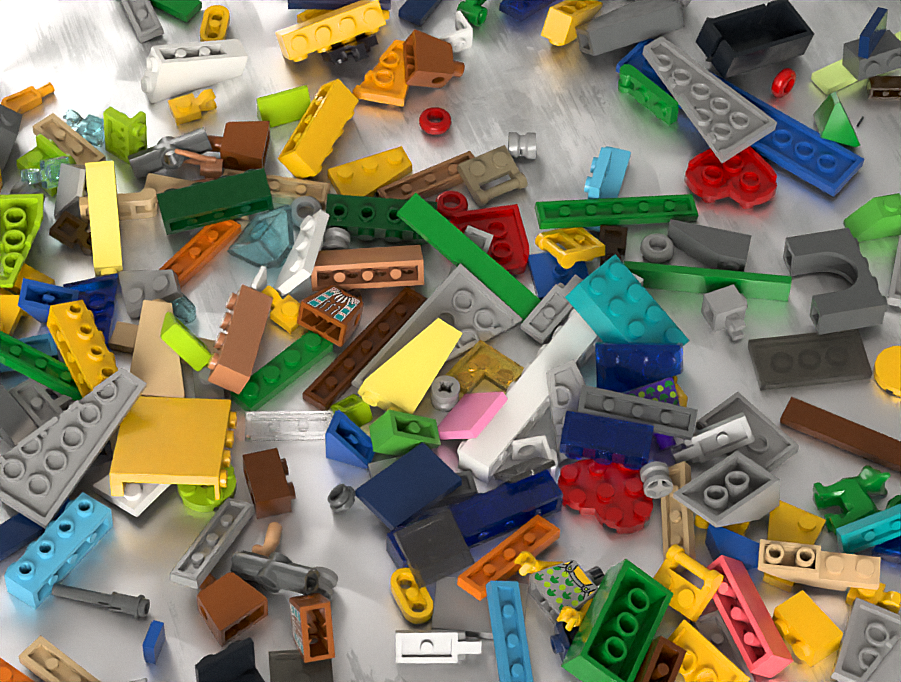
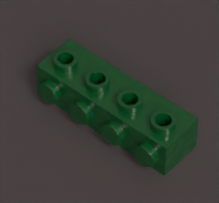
M264 168L249 169L244 173L232 176L224 175L216 180L195 182L187 187L171 188L156 194L167 235L274 209Z
M327 194L326 213L329 214V219L325 230L333 227L342 228L349 232L350 236H357L359 239L367 241L374 238H384L386 241L393 243L401 242V240H411L416 244H428L424 238L397 216V212L408 201L406 199ZM426 201L438 211L437 202Z

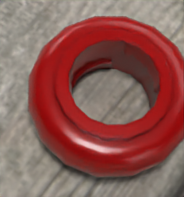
M784 68L774 78L771 93L776 98L787 95L793 88L796 81V73L792 68Z
M439 107L428 108L419 117L420 127L431 135L445 133L452 124L450 114ZM432 119H437V120H440L441 122L433 123V122H430V120H432Z
M445 191L439 194L435 200L438 212L449 220L452 219V215L467 211L468 209L466 197L458 191ZM447 203H455V204H457L458 206H456V207H447L445 204H447Z

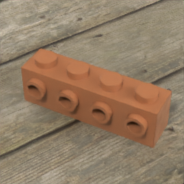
M421 245L319 251L312 275L310 276L312 292L320 291L328 286H336L341 290L424 285V260Z
M243 284L236 294L233 292L230 294L225 306L229 311L224 314L219 328H222L223 331L219 332L213 348H216L217 351L213 352L207 364V368L211 369L207 381L238 395L240 394L252 373L272 304V297Z

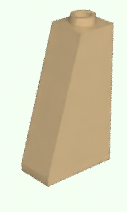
M162 299L143 300L130 373L147 383L145 390L140 396L186 398L180 356L160 337L165 314L168 311L174 314L172 303Z

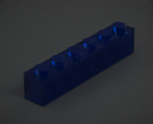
M543 468L537 472L534 471L535 474L533 473L529 477L517 479L518 481H513L512 483L504 482L493 490L477 493L469 500L459 504H451L438 513L425 515L414 523L394 528L390 533H387L386 551L397 569L406 567L420 571L519 529L537 514L544 518L561 511L563 493L547 468Z

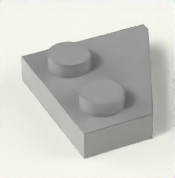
M172 269L118 272L127 314L132 320L141 315L143 300L162 299L170 303L183 297L177 274Z

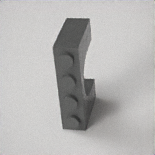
M849 228L786 237L783 259L791 276L815 272H832L843 276L852 284L850 288L842 291L812 296L809 315L818 335L883 324L884 314L888 311L887 299L884 295H881L878 289V281L875 276L871 275L868 260L862 256L857 238H853Z

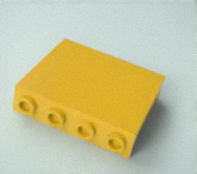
M140 396L119 427L109 473L111 495L124 496L126 482L214 485L215 500H220L221 489L227 488L228 471L225 468H230L231 450H228V448H233L234 431H231V429H236L237 412H232L231 400Z

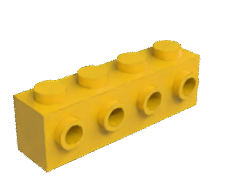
M361 0L275 32L283 57L298 62L308 58V53L316 50L318 53L332 49V44L340 41L341 44L350 43L356 40V35L365 33V35L374 34L380 31L379 27L386 25L378 0Z
M339 79L320 87L277 158L297 179H304L309 176L314 177L322 170L323 166L321 164L331 154L334 142L344 132L343 127L345 123L355 113L354 108L359 100Z
M83 300L50 306L46 325L83 398L93 391V388L118 371L115 356L112 352H109L105 344L102 331H98L94 323L93 313L87 309Z

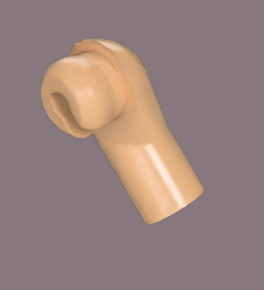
M277 522L270 523L263 546L254 545L252 553L269 557L280 543L282 534L281 524Z

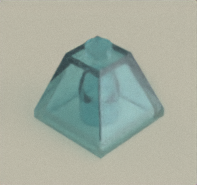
M284 205L256 214L227 252L258 268H261V266H266V269L282 267L294 245L292 208L289 205Z

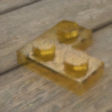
M479 340L445 375L458 380L460 392L463 394H470L484 379L506 392L513 381L517 382L524 367L482 340Z

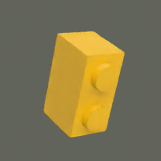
M803 590L775 607L772 620L781 637L791 645L795 655L799 659L804 660L810 667L839 649L843 632Z

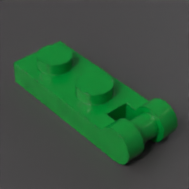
M624 64L620 67V79L618 81V90L620 92L632 95L638 103L643 104L657 118L662 119L669 126L677 121L679 104L673 97L634 66Z

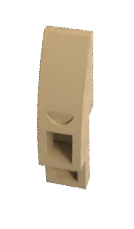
M760 539L758 570L788 581L831 590L846 591L847 587L878 590L881 557L821 551V546Z

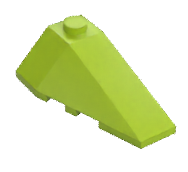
M44 194L0 195V288L13 287L43 221Z

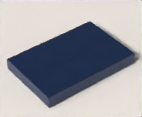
M422 442L357 488L355 496L395 534L460 487L462 479Z

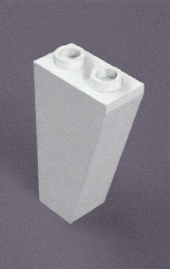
M239 39L152 46L150 55L146 59L144 77L141 78V89L146 93L150 103H156L243 75L248 55Z

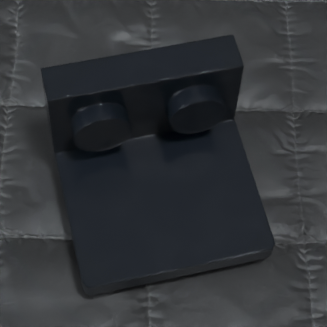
M251 637L242 641L237 640L226 649L214 655H207L195 664L196 682H265L255 667L254 642Z

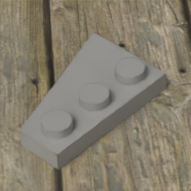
M573 359L547 371L546 378L558 463L610 440L611 436L604 421L576 415L581 387L586 385L575 360Z
M856 597L851 606L830 678L839 682H866L901 638V615Z

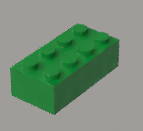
M627 559L614 565L606 571L561 667L582 682H634L674 593Z

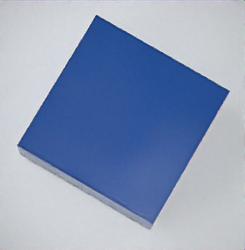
M155 620L151 622L142 644L144 660L147 663L156 665L165 642L163 622Z

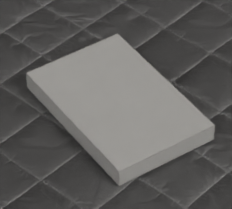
M736 392L696 422V428L701 430L743 412L755 441L728 452L726 455L729 456L735 451H739L768 472L773 471L797 453L799 445L739 392Z
M437 576L431 630L465 631V637L493 639L487 596L479 601L457 585L458 577ZM519 583L525 623L528 584Z

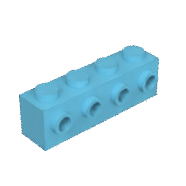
M84 492L75 500H71L59 518L48 524L42 536L37 541H33L28 545L25 554L17 562L9 565L4 575L7 592L36 610L52 593L53 585L55 583L60 584L113 527L111 509Z

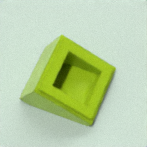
M352 394L330 406L333 413L340 410L358 427L373 420L369 404L365 403L356 394Z

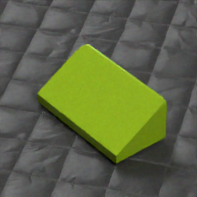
M307 85L256 98L257 117L259 121H270V128L301 120L311 104Z
M168 311L164 317L160 335L161 339L195 371H200L209 362L212 355L210 350L172 312Z

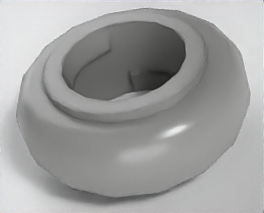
M312 196L298 197L290 205L289 216L294 225L300 227L305 219L298 215L300 208L305 206L313 208L314 212L311 216L320 209L322 210L319 201Z
M655 233L646 236L642 240L640 250L646 260L662 263L672 257L674 245L669 237ZM660 246L663 248V250L657 251L652 249L651 247Z

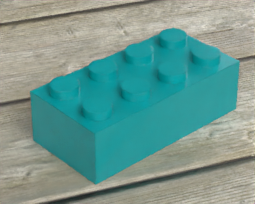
M616 254L582 280L565 296L568 302L639 384L690 341Z

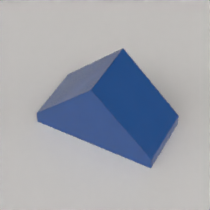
M23 278L17 306L40 323H45L48 320L51 305L77 301L79 291Z
M340 410L335 411L325 433L326 458L367 469L375 454L371 438Z
M709 524L705 544L713 561L724 555L742 561L746 570L758 568V542L726 528L714 527L712 524Z

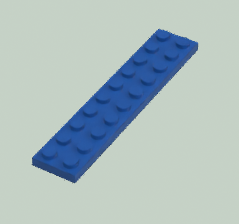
M650 38L640 41L617 63L616 72L619 73L620 67L624 64L632 65L673 97L643 55L644 46L654 41V39ZM712 73L777 122L773 132L751 145L758 154L833 197L863 166L864 158L834 141L821 138L820 134Z

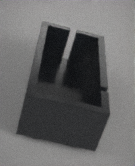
M774 0L768 2L767 5L761 4L705 20L695 42L707 58H713L711 63L722 78L725 79L804 55L815 33L788 0Z

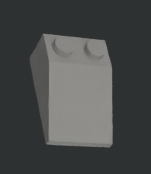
M735 451L674 492L673 498L714 527L728 526L759 520L778 507L780 479L739 451Z

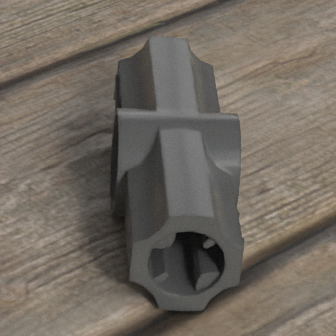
M204 127L176 138L172 136L163 137L158 141L157 145L129 155L128 160L135 177L139 179L148 175V173H154L162 169L175 170L181 167L185 160L190 159L189 157L176 153L165 155L176 148L198 154L213 150Z
M244 550L242 552L236 551L231 559V572L242 579L257 582L259 586L271 593H278L280 589L308 595L315 593L319 587L320 574L316 568L293 563L288 557L278 552H272L268 557Z

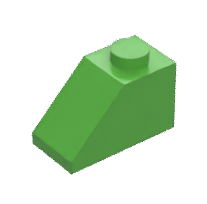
M900 193L872 198L844 219L843 224L845 228L850 229L853 238H857L858 242L901 235Z
M388 410L369 426L373 452L402 456L422 442L430 449L438 448L441 445L436 419Z

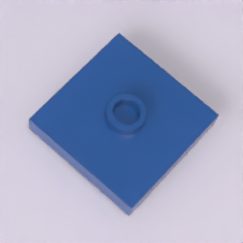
M549 252L531 254L528 258V267L535 294L541 301L555 284L558 285L561 282L566 286L575 274L582 280L589 276L585 261L575 262L571 268L565 269L558 264L557 259Z

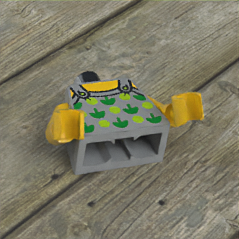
M522 551L514 563L522 566L519 569V573L522 576L527 575V573L531 574L528 587L530 595L554 625L561 622L563 628L571 631L573 627H580L598 590L597 586L601 584L604 578L603 571L598 566H595L584 572L575 560L566 562L536 560L530 552Z

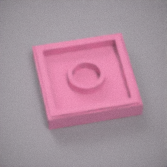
M503 391L464 394L437 426L440 440L477 438L507 402L508 398Z

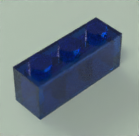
M566 410L560 442V453L565 454L570 459L579 460L585 457L594 459L596 463L609 465L613 462L623 464L628 469L639 470L648 464L654 426Z

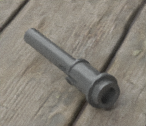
M57 583L52 588V595L107 606L109 611L134 615L135 619L146 617L150 608V600L145 599L144 595L135 597L115 591L110 595Z

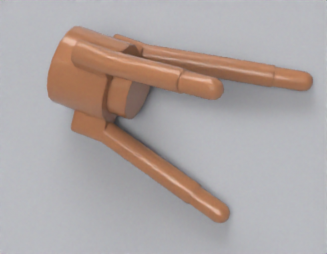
M178 148L174 150L176 154L190 158L183 163L200 166V176H205V179L194 180L195 182L212 181L222 176L223 159H216L213 156H205Z

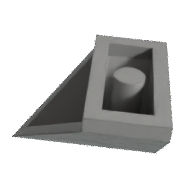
M61 163L54 216L79 201V197L88 196L85 165Z

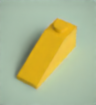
M565 0L551 6L541 35L557 46H563L574 41L577 37L575 27L591 21L602 8L603 3L598 0Z

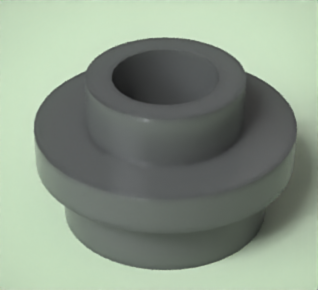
M345 484L336 486L330 492L327 499L330 503V508L334 512L346 511L351 508L355 502V490Z

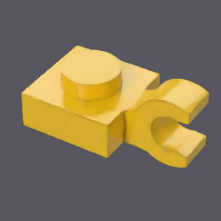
M212 89L202 91L197 98L194 97L193 93L167 100L169 110L177 126L202 118L201 112L217 108L214 101L216 96Z
M268 285L261 293L273 298L270 307L272 311L269 318L292 334L300 326L297 324L300 303L289 294L282 299L278 292Z
M879 582L878 590L851 587L846 596L845 603L852 606L857 597L898 614L901 608V594L895 591L885 592L886 584Z

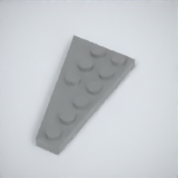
M663 36L644 46V57L721 163H724L775 130L777 122Z
M460 263L357 375L351 384L359 390L366 378L438 318L463 333L445 363L520 324L523 319Z
M121 368L93 388V391L85 397L72 403L67 410L57 417H53L25 437L5 455H1L0 501L46 529L143 393L147 383Z

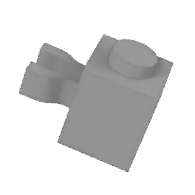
M734 284L704 294L701 313L713 332L727 328L733 341L743 338L744 334L741 329L746 326L744 317L748 307L745 296L738 292Z

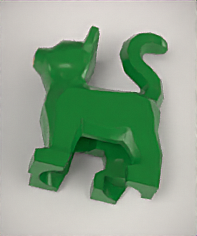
M866 465L858 476L842 478L826 487L820 482L814 483L813 501L817 510H826L830 507L839 506L842 511L841 514L828 513L824 515V519H826L825 526L828 532H833L834 535H837L836 528L882 511L878 510L870 496L888 494L885 482L890 478V473H881L880 470ZM896 495L890 499L885 510L901 504V495Z

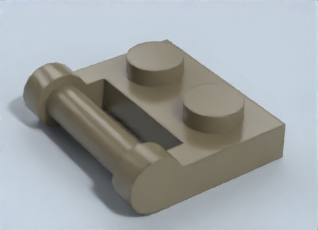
M505 145L460 163L456 168L479 207L488 204V201L516 188L521 190L528 185L525 175L519 171ZM506 175H509L511 178L487 190L480 188V186Z

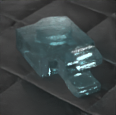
M67 109L63 115V119L67 120L65 123L90 144L101 148L105 142L104 120L88 114L84 119L75 110Z
M61 156L40 160V169H24L20 171L21 181H28V184L42 182V187L46 189L58 187L61 163L70 164L69 157Z

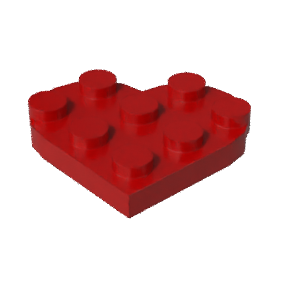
M751 146L724 163L720 162L710 148L689 161L684 178L690 191L701 197L705 203H714L716 200L730 197L744 209H751L755 205L769 201L775 195L777 189V174Z
M518 204L468 210L452 215V219L449 222L463 234L469 225L494 235L487 254L512 276L523 274L526 271L529 258V243Z
M635 450L580 460L565 465L560 470L557 493L563 506L566 507L568 505L572 509L580 511V515H595L602 526L604 523L610 528L617 529L616 533L632 534L642 530L653 512V500L644 493V483L640 478L641 465Z

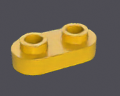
M213 5L204 11L200 28V42L226 40L230 24V13L226 7Z
M406 567L396 570L391 576L390 589L403 616L413 624H423L429 621L433 615V600L419 573L412 568ZM408 585L410 588L403 589L401 586ZM420 609L422 612H414L413 610Z

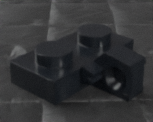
M363 34L356 37V40L350 43H340L332 46V49L322 52L321 55L323 61L333 62L334 65L348 61L349 57H353L357 62L368 58L369 55L367 53L371 52L370 47L378 45L375 34Z

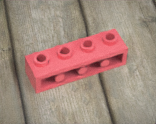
M721 555L706 567L709 570H716L723 575V581L712 598L750 673L772 678L794 660L743 562Z

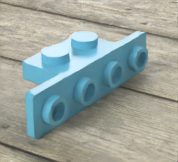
M609 146L601 147L599 157H593L590 173H593V176H587L584 192L588 193V199L618 198L631 157L630 151ZM600 226L583 227L585 229L600 232Z

